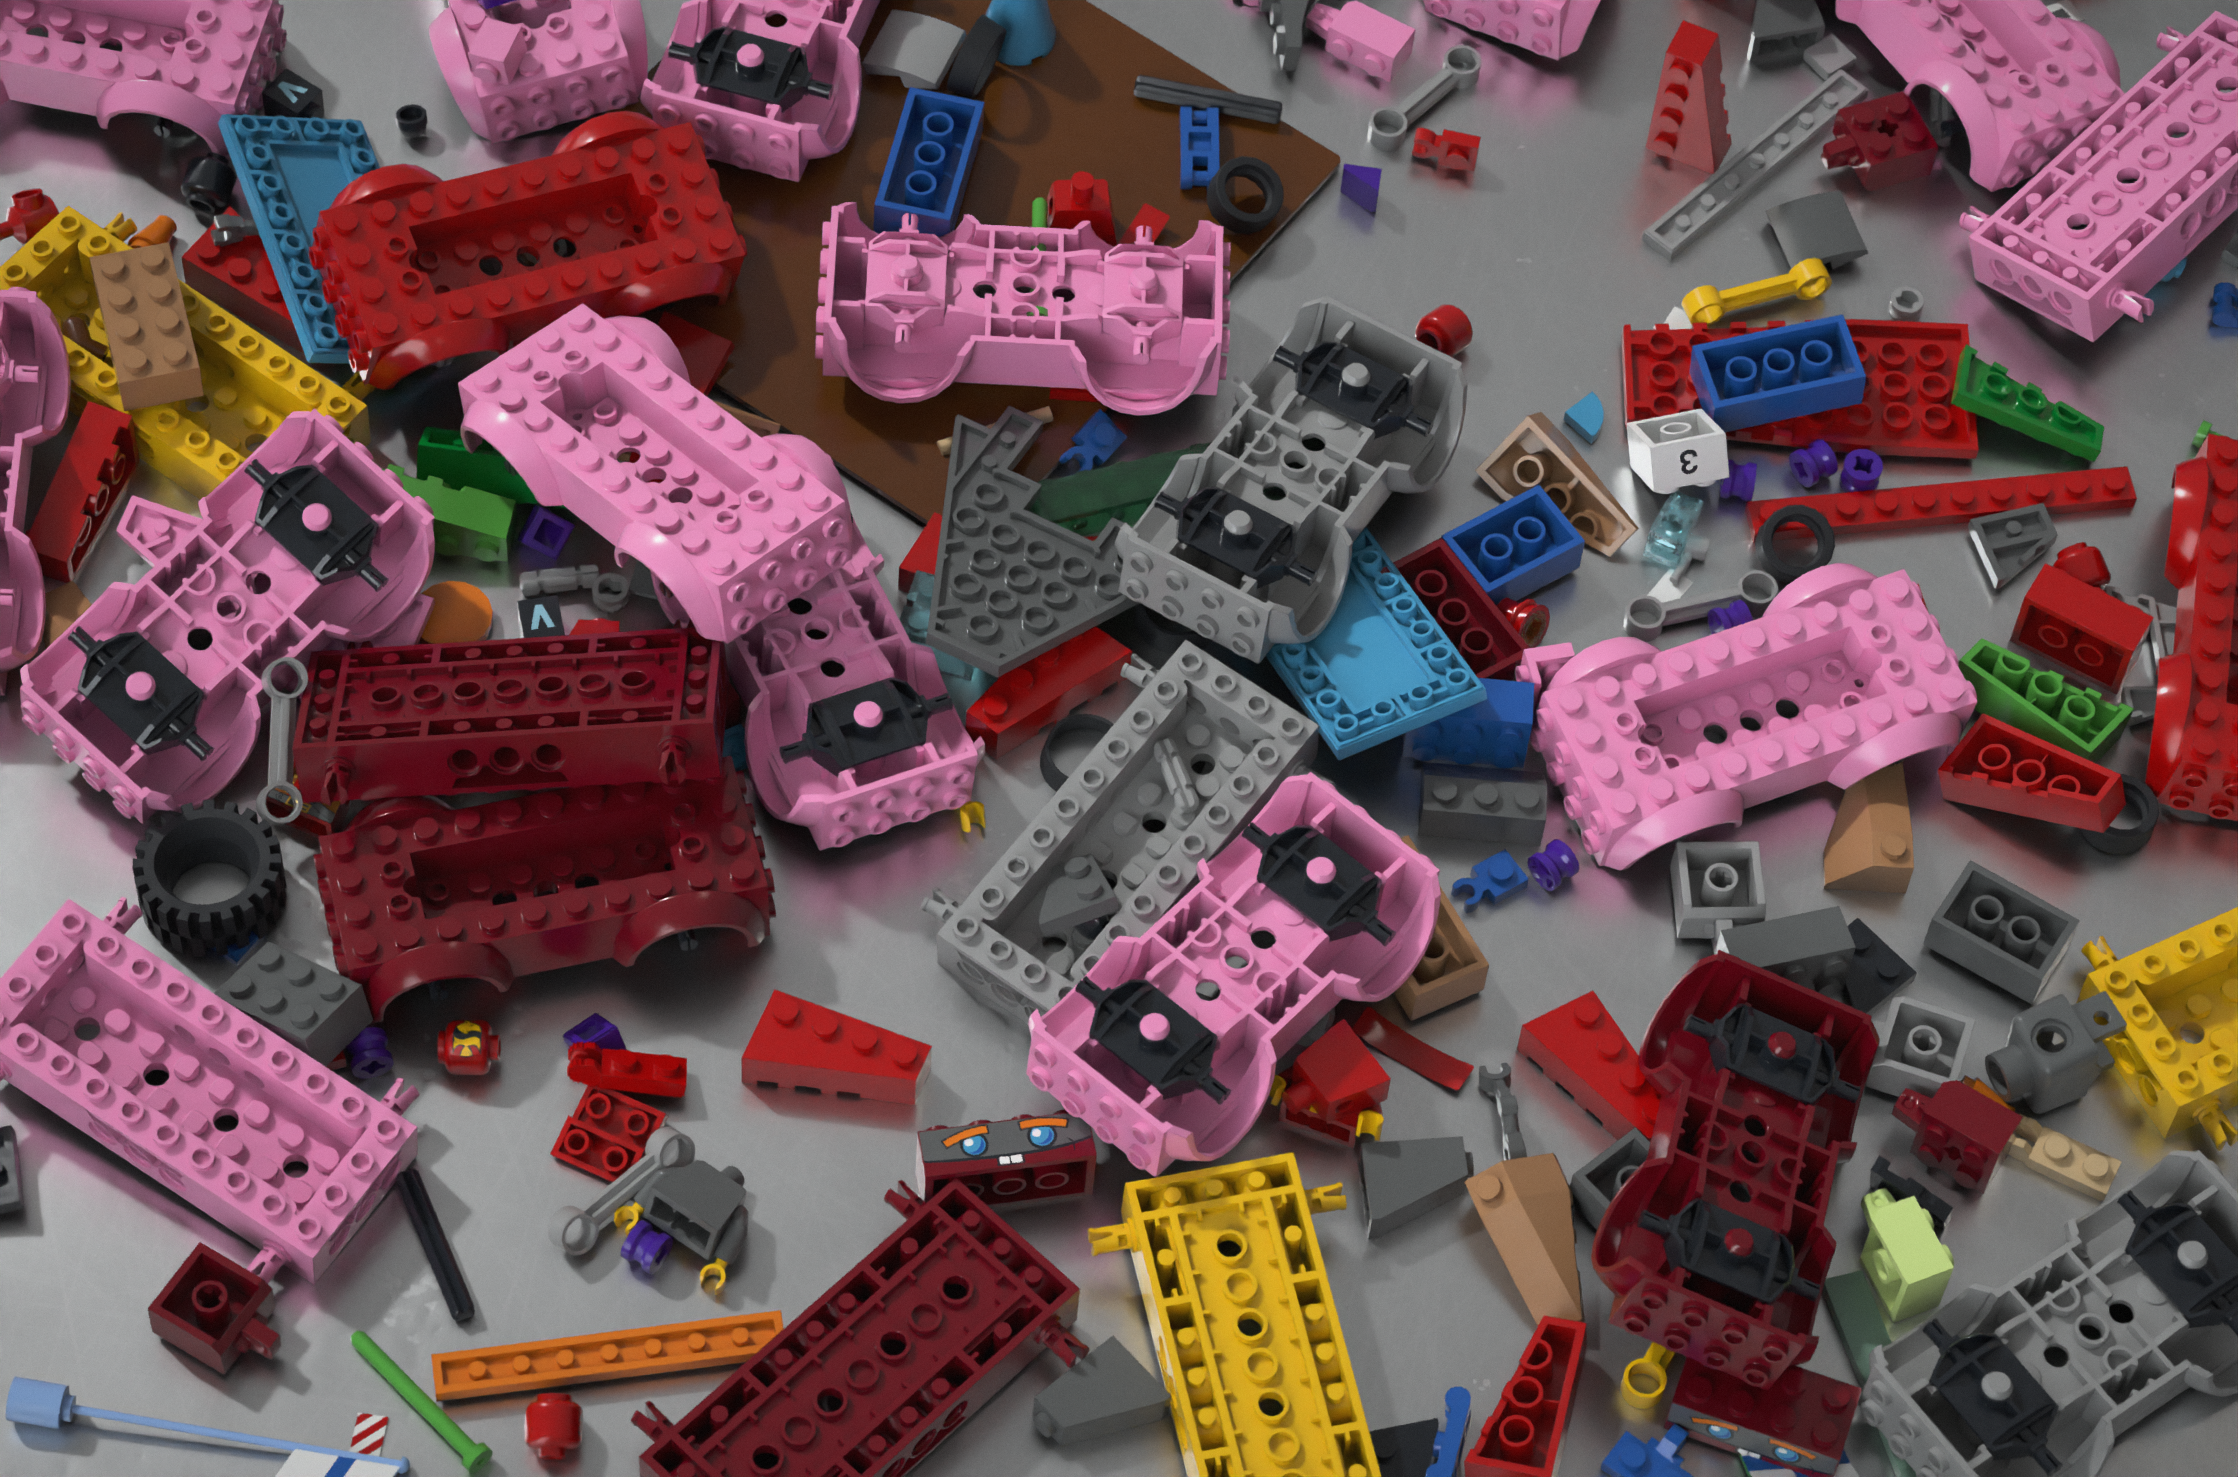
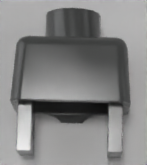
M2106 991L2074 1005H2070L2063 994H2059L2018 1013L2013 1018L2005 1047L1985 1057V1067L1994 1090L2004 1101H2010L2022 1095L2029 1108L2038 1114L2077 1100L2086 1095L2090 1084L2098 1077L2099 1073L2114 1067L2115 1060L2102 1040L2125 1031L2127 1023ZM2103 1017L2108 1021V1024L2099 1025L2094 1021V1018ZM2054 1034H2059L2064 1041L2054 1045L2052 1043Z

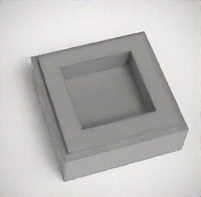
M1833 34L1807 48L1803 54V59L1825 81L1840 68L1843 71H1847L1854 67L1857 59Z

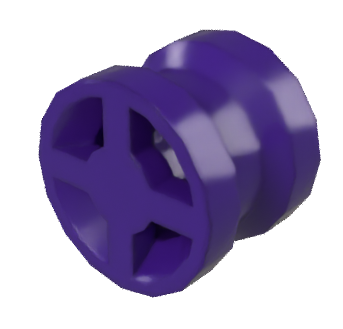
M1821 439L1811 442L1808 445V449H1798L1789 456L1791 471L1797 481L1804 487L1809 488L1818 483L1820 477L1828 478L1837 473L1838 463L1834 452Z
M1867 449L1851 451L1844 460L1843 470L1839 478L1842 490L1844 492L1877 490L1879 478L1883 471V462L1880 457Z
M1728 459L1729 478L1721 479L1719 497L1728 499L1731 496H1739L1743 501H1752L1757 463L1748 462L1745 465H1738L1734 460Z
M1742 600L1730 603L1726 609L1716 607L1708 612V624L1711 634L1753 621L1748 606Z
M1558 839L1548 843L1543 853L1536 852L1527 861L1529 871L1535 881L1548 891L1555 890L1561 885L1564 877L1571 878L1579 872L1580 868L1579 862L1571 848Z
M377 1027L365 1028L346 1046L347 1053L353 1056L350 1064L354 1076L369 1079L379 1077L392 1069L394 1065L393 1057L386 1050L388 1038L383 1029Z
M641 1220L628 1234L620 1254L622 1258L629 1262L636 1260L641 1263L642 1270L652 1275L665 1262L672 1249L674 1240L666 1233L657 1234L653 1231L651 1224Z

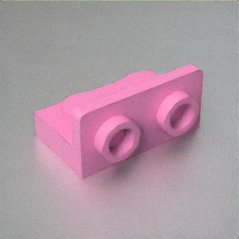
M1571 642L1529 648L1523 651L1521 665L1516 666L1515 675L1518 682L1535 683L1533 719L1542 693L1546 691L1555 674L1575 656Z

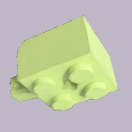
M1886 1188L1864 1195L1861 1207L1870 1232L1859 1262L1893 1323L1938 1307L1954 1269V1259L1950 1249L1945 1244L1941 1245L1937 1238L1930 1213L1925 1208L1921 1209L1915 1196L1896 1202Z

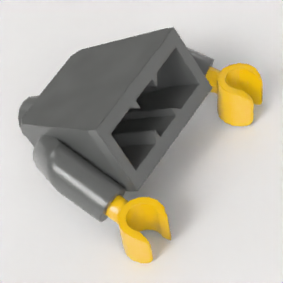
M696 1160L685 1167L660 1169L650 1177L633 1199L636 1202L632 1206L625 1205L616 1210L614 1213L615 1225L619 1228L627 1219H634L625 1230L628 1236L633 1227L641 1221L640 1216L643 1214L644 1218L705 1259L709 1260L712 1256L717 1257L714 1264H708L701 1270L700 1283L701 1287H703L708 1276H719L721 1280L715 1288V1295H718L726 1287L725 1269L728 1263L733 1265L747 1238L749 1212L744 1207L747 1196L746 1189L743 1187L745 1183L744 1176L734 1166H727L720 1172L703 1160Z

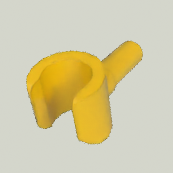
M968 801L960 807L963 831L971 832L972 823L981 824L983 828H986L984 804L977 801Z

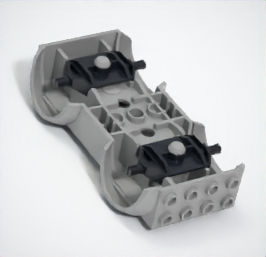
M1327 295L1323 298L1304 303L1285 336L1257 376L1249 385L1244 381L1239 385L1235 394L1239 410L1203 454L1182 455L1163 487L1134 527L1131 528L1125 522L1120 528L1115 540V548L1123 560L1118 592L1257 664L1263 660L1275 643L1293 645L1307 643L1315 639L1326 628L1342 598L1351 564L1352 544L1392 492L1407 494L1424 492L1432 488L1447 469L1457 448L1466 411L1468 383L1462 369L1463 363ZM1315 437L1323 441L1325 448L1321 451H1310L1303 446L1302 441ZM1298 462L1302 464L1304 468L1293 469L1288 467L1286 464ZM1276 486L1284 490L1286 497L1279 501H1273L1264 496L1263 490Z
M2174 1150L2137 1180L2100 1206L2077 1220L2073 1218L2064 1225L2067 1243L1997 1289L1974 1283L1946 1306L1884 1348H1882V1344L1874 1348L1869 1354L1870 1374L1858 1401L1864 1419L1870 1425L1877 1426L1888 1439L1893 1453L1898 1458L1905 1459L1916 1472L1917 1477H2098L2109 1458L2114 1445V1438L2187 1388L2192 1387L2200 1392L2221 1397L2238 1393V1192L2223 1177L2221 1169L2215 1162L2208 1160L2200 1150L2196 1152ZM2115 1303L2127 1305L2133 1312V1320L2124 1324L2114 1321L2109 1314V1307ZM2082 1325L2094 1326L2100 1332L2101 1338L2089 1340L2080 1333L2079 1327ZM2052 1346L2060 1347L2067 1353L2069 1361L2063 1367H2054L2045 1360L2044 1351Z

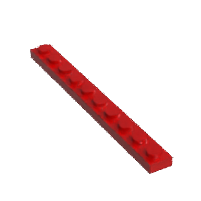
M2128 466L1748 501L1745 514L1752 542L1755 543L1759 528L1775 511L1787 505H1804L1816 509L1828 520L1834 535L1969 523L1970 519L2044 503L2049 515L2134 507L2137 497ZM1787 522L1779 526L1775 531L1772 541L1815 537V535L1805 524Z

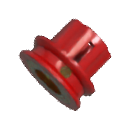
M1508 597L1502 599L1497 604L1499 610L1530 648L1537 647L1544 638L1549 626V609L1545 605L1537 604L1533 599H1526L1521 603Z

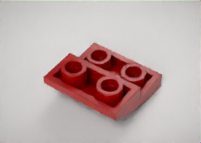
M587 1085L573 1117L568 1115L550 1155L607 1181L614 1182L645 1156L648 1139L656 1130L665 1126L669 1116L660 1110L614 1090Z

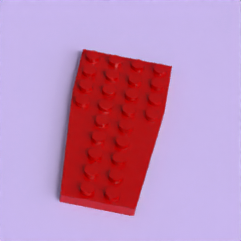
M1845 319L1866 375L1861 404L1725 432L1726 439L1801 448H1808L1811 442L1821 439L1831 447L1832 451L1846 453L1857 449H1867L1877 455L1976 459L1978 453L1976 414L1951 404L1959 356L1966 344L1970 346L1968 324ZM1768 321L1766 327L1749 328L1746 327V322H1731L1729 328H1707V323H1693L1692 329H1669V323L1655 324L1654 330H1631L1630 324L1624 325L1621 339L1625 427L1627 428L1626 423L1702 409L1689 373L1693 345L1786 326L1785 321Z

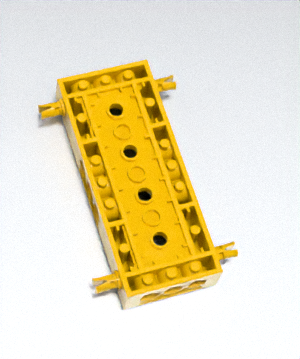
M67 206L0 267V290L23 287L30 291H36L38 298L53 312L61 332L63 322L67 318L78 316L89 325L88 329L91 339L109 347L94 286L90 257L133 249L125 244L124 241L137 232V226L131 218L124 222L123 213L119 212L108 225L101 228L70 206ZM179 279L178 282L200 367L204 396L124 411L110 350L103 362L63 335L68 353L71 380L68 410L81 418L88 401L132 415L139 458L200 500L219 486L253 453L247 449L251 444L263 443L292 412H311L315 408L322 416L330 415L343 428V435L353 444L360 442L367 447L371 443L368 408L362 400L369 393H372L375 387L370 384L364 385L359 372H355L342 387H339ZM195 402H203L208 405L201 412H192L187 409Z
M2238 907L2120 960L2117 959L2104 936H2099L2096 946L2090 940L2083 946L2081 952L2087 957L2095 971L2087 974L2076 1003L2103 991H2106L2127 1026L2125 1031L2102 1041L2115 1060L2114 1066L2161 1135L2166 1139L2201 1123L2218 1151H2222L2226 1141L2230 1146L2234 1145L2238 1141V1131H2236L2223 1112L2238 1106ZM2103 1017L2094 1018V1021L2099 1025L2108 1024V1021ZM2191 1030L2199 1035L2201 1042L2196 1044L2188 1043L2181 1037L2180 1032Z
M1294 1152L1125 1183L1121 1208L1123 1223L1095 1229L1089 1228L1087 1231L1088 1242L1092 1243V1256L1123 1249H1130L1163 1382L1166 1391L1172 1396L1170 1409L1187 1477H1381L1311 1219L1312 1214L1346 1210V1195H1341L1343 1187L1341 1182L1305 1190L1301 1182ZM1223 1241H1233L1240 1246L1241 1252L1237 1256L1226 1257L1218 1251L1217 1246ZM1252 1319L1261 1325L1262 1331L1255 1336H1247L1239 1330L1238 1324L1242 1320ZM1265 1399H1274L1282 1405L1283 1411L1279 1415L1268 1416L1261 1412L1258 1404Z

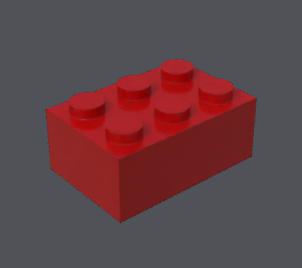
M2045 563L2024 597L2009 641L2117 695L2139 658L2154 617L2144 613L2136 606L2128 605L2108 595L2098 587H2092L2072 577L2065 570L2056 569Z

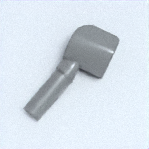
M1696 535L1688 537L1681 561L1669 578L1672 583H1679L1692 559L1704 562L1710 539Z

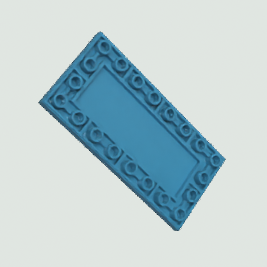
M222 114L218 121V126L308 363H350L348 358L350 347L346 337L341 338L337 332L335 325V315L337 314L333 303L327 304L322 291V281L324 280L320 270H314L309 258V247L313 246V228L317 226L319 212L329 209L336 196L352 181L367 172L380 168L362 121L353 119H320L316 117L297 118Z
M1367 527L1363 529L1352 544L1351 564L1345 589L1338 607L1326 628L1315 639L1307 643L1293 645L1275 643L1266 654L1267 659L1309 719L1319 725V733L1338 760L1347 758L1487 699L1484 685ZM1387 566L1390 573L1381 574L1382 568Z

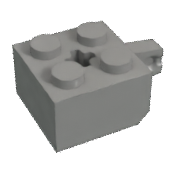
M1759 841L1676 843L1670 872L1677 938H1711L1713 954H1715L1721 930L1765 921L1766 899Z
M1907 996L1893 998L1885 1022H1874V1027L1880 1040L1866 1086L1900 1097L1905 1088L1933 1098L1943 1082L1958 1080L1976 1018Z

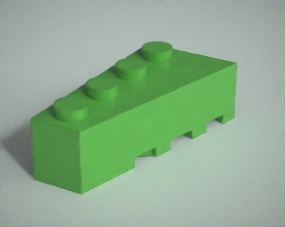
M388 464L387 469L393 471L404 485L402 488L413 498L415 496L421 497L432 508L434 512L432 515L435 517L433 527L435 552L447 556L456 554L476 557L483 561L497 560L508 562L517 527L516 500L464 486L461 491L454 490L447 483L443 482L444 479L428 475L427 480L423 481L403 475L405 468Z
M1983 638L1958 662L1959 669L1965 680L1970 681L1975 688L1977 704L1974 709L1977 712L1991 716L2094 763H2097L2121 738L2134 711V708L2120 703L2119 707L2100 699L2102 693L2089 687L2084 692L2063 682V675L2052 670L2041 672L2030 667V660Z

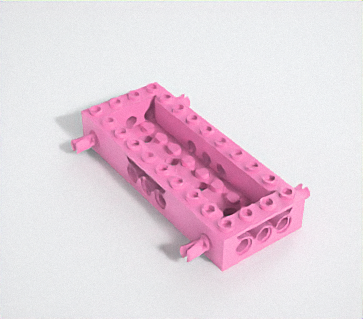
M2215 11L2189 36L2167 26V35L2160 32L2156 45L2158 49L2165 50L2169 54L1997 212L1989 216L1976 207L1969 206L1971 215L1962 213L1959 221L1960 227L1973 233L1969 236L1975 280L2093 343L2124 314L2133 317L2140 323L2144 322L2143 314L2151 316L2154 309V301L2143 296L2238 208V21L2220 12ZM2220 90H2232V92L2227 93L2220 92ZM2180 133H2186V134H2187V135H2185L2184 137H2181V138H2173V137H2172L2174 134H2176V135H2179ZM2132 178L2137 179V181L2134 183H2122L2125 179L2128 181ZM2082 224L2087 225L2086 228L2081 230L2072 229L2073 227H2080Z
M121 897L103 921L68 899L0 978V1082L2 1079L6 1080L261 1249L260 1253L247 1267V1270L257 1276L259 1275L267 1284L281 1266L285 1265L315 1285L395 1184L397 1175L405 1171L417 1156V1126L403 1118L402 1115L412 1102L418 1098V1090L411 1085L401 1095L404 1090V1079L397 1078L380 1102L125 936L124 934L143 915L141 909L136 904L128 910L127 898ZM86 1024L95 1025L100 1030L98 1036L92 1040L78 1038L76 1031ZM152 1070H163L169 1075L168 1080L160 1086L149 1085L144 1079ZM224 1115L233 1116L239 1122L237 1127L229 1132L219 1131L215 1128L214 1123L219 1117ZM300 1161L307 1165L308 1171L300 1178H291L284 1173V1168L290 1162Z

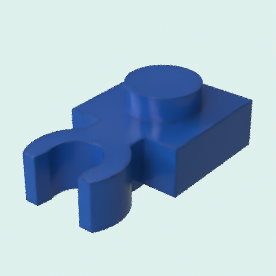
M1100 409L1071 437L1077 446L1064 452L1059 462L1064 464L1071 458H1075L1079 462V470L1073 476L1075 479H1079L1090 472L1093 462L1097 467L1103 464L1126 440L1127 436Z
M1504 849L1473 866L1470 873L1472 879L1461 878L1452 885L1451 895L1456 897L1461 893L1470 894L1472 897L1464 902L1463 910L1465 913H1471L1479 908L1481 900L1486 897L1494 906L1527 888L1529 878L1507 850Z

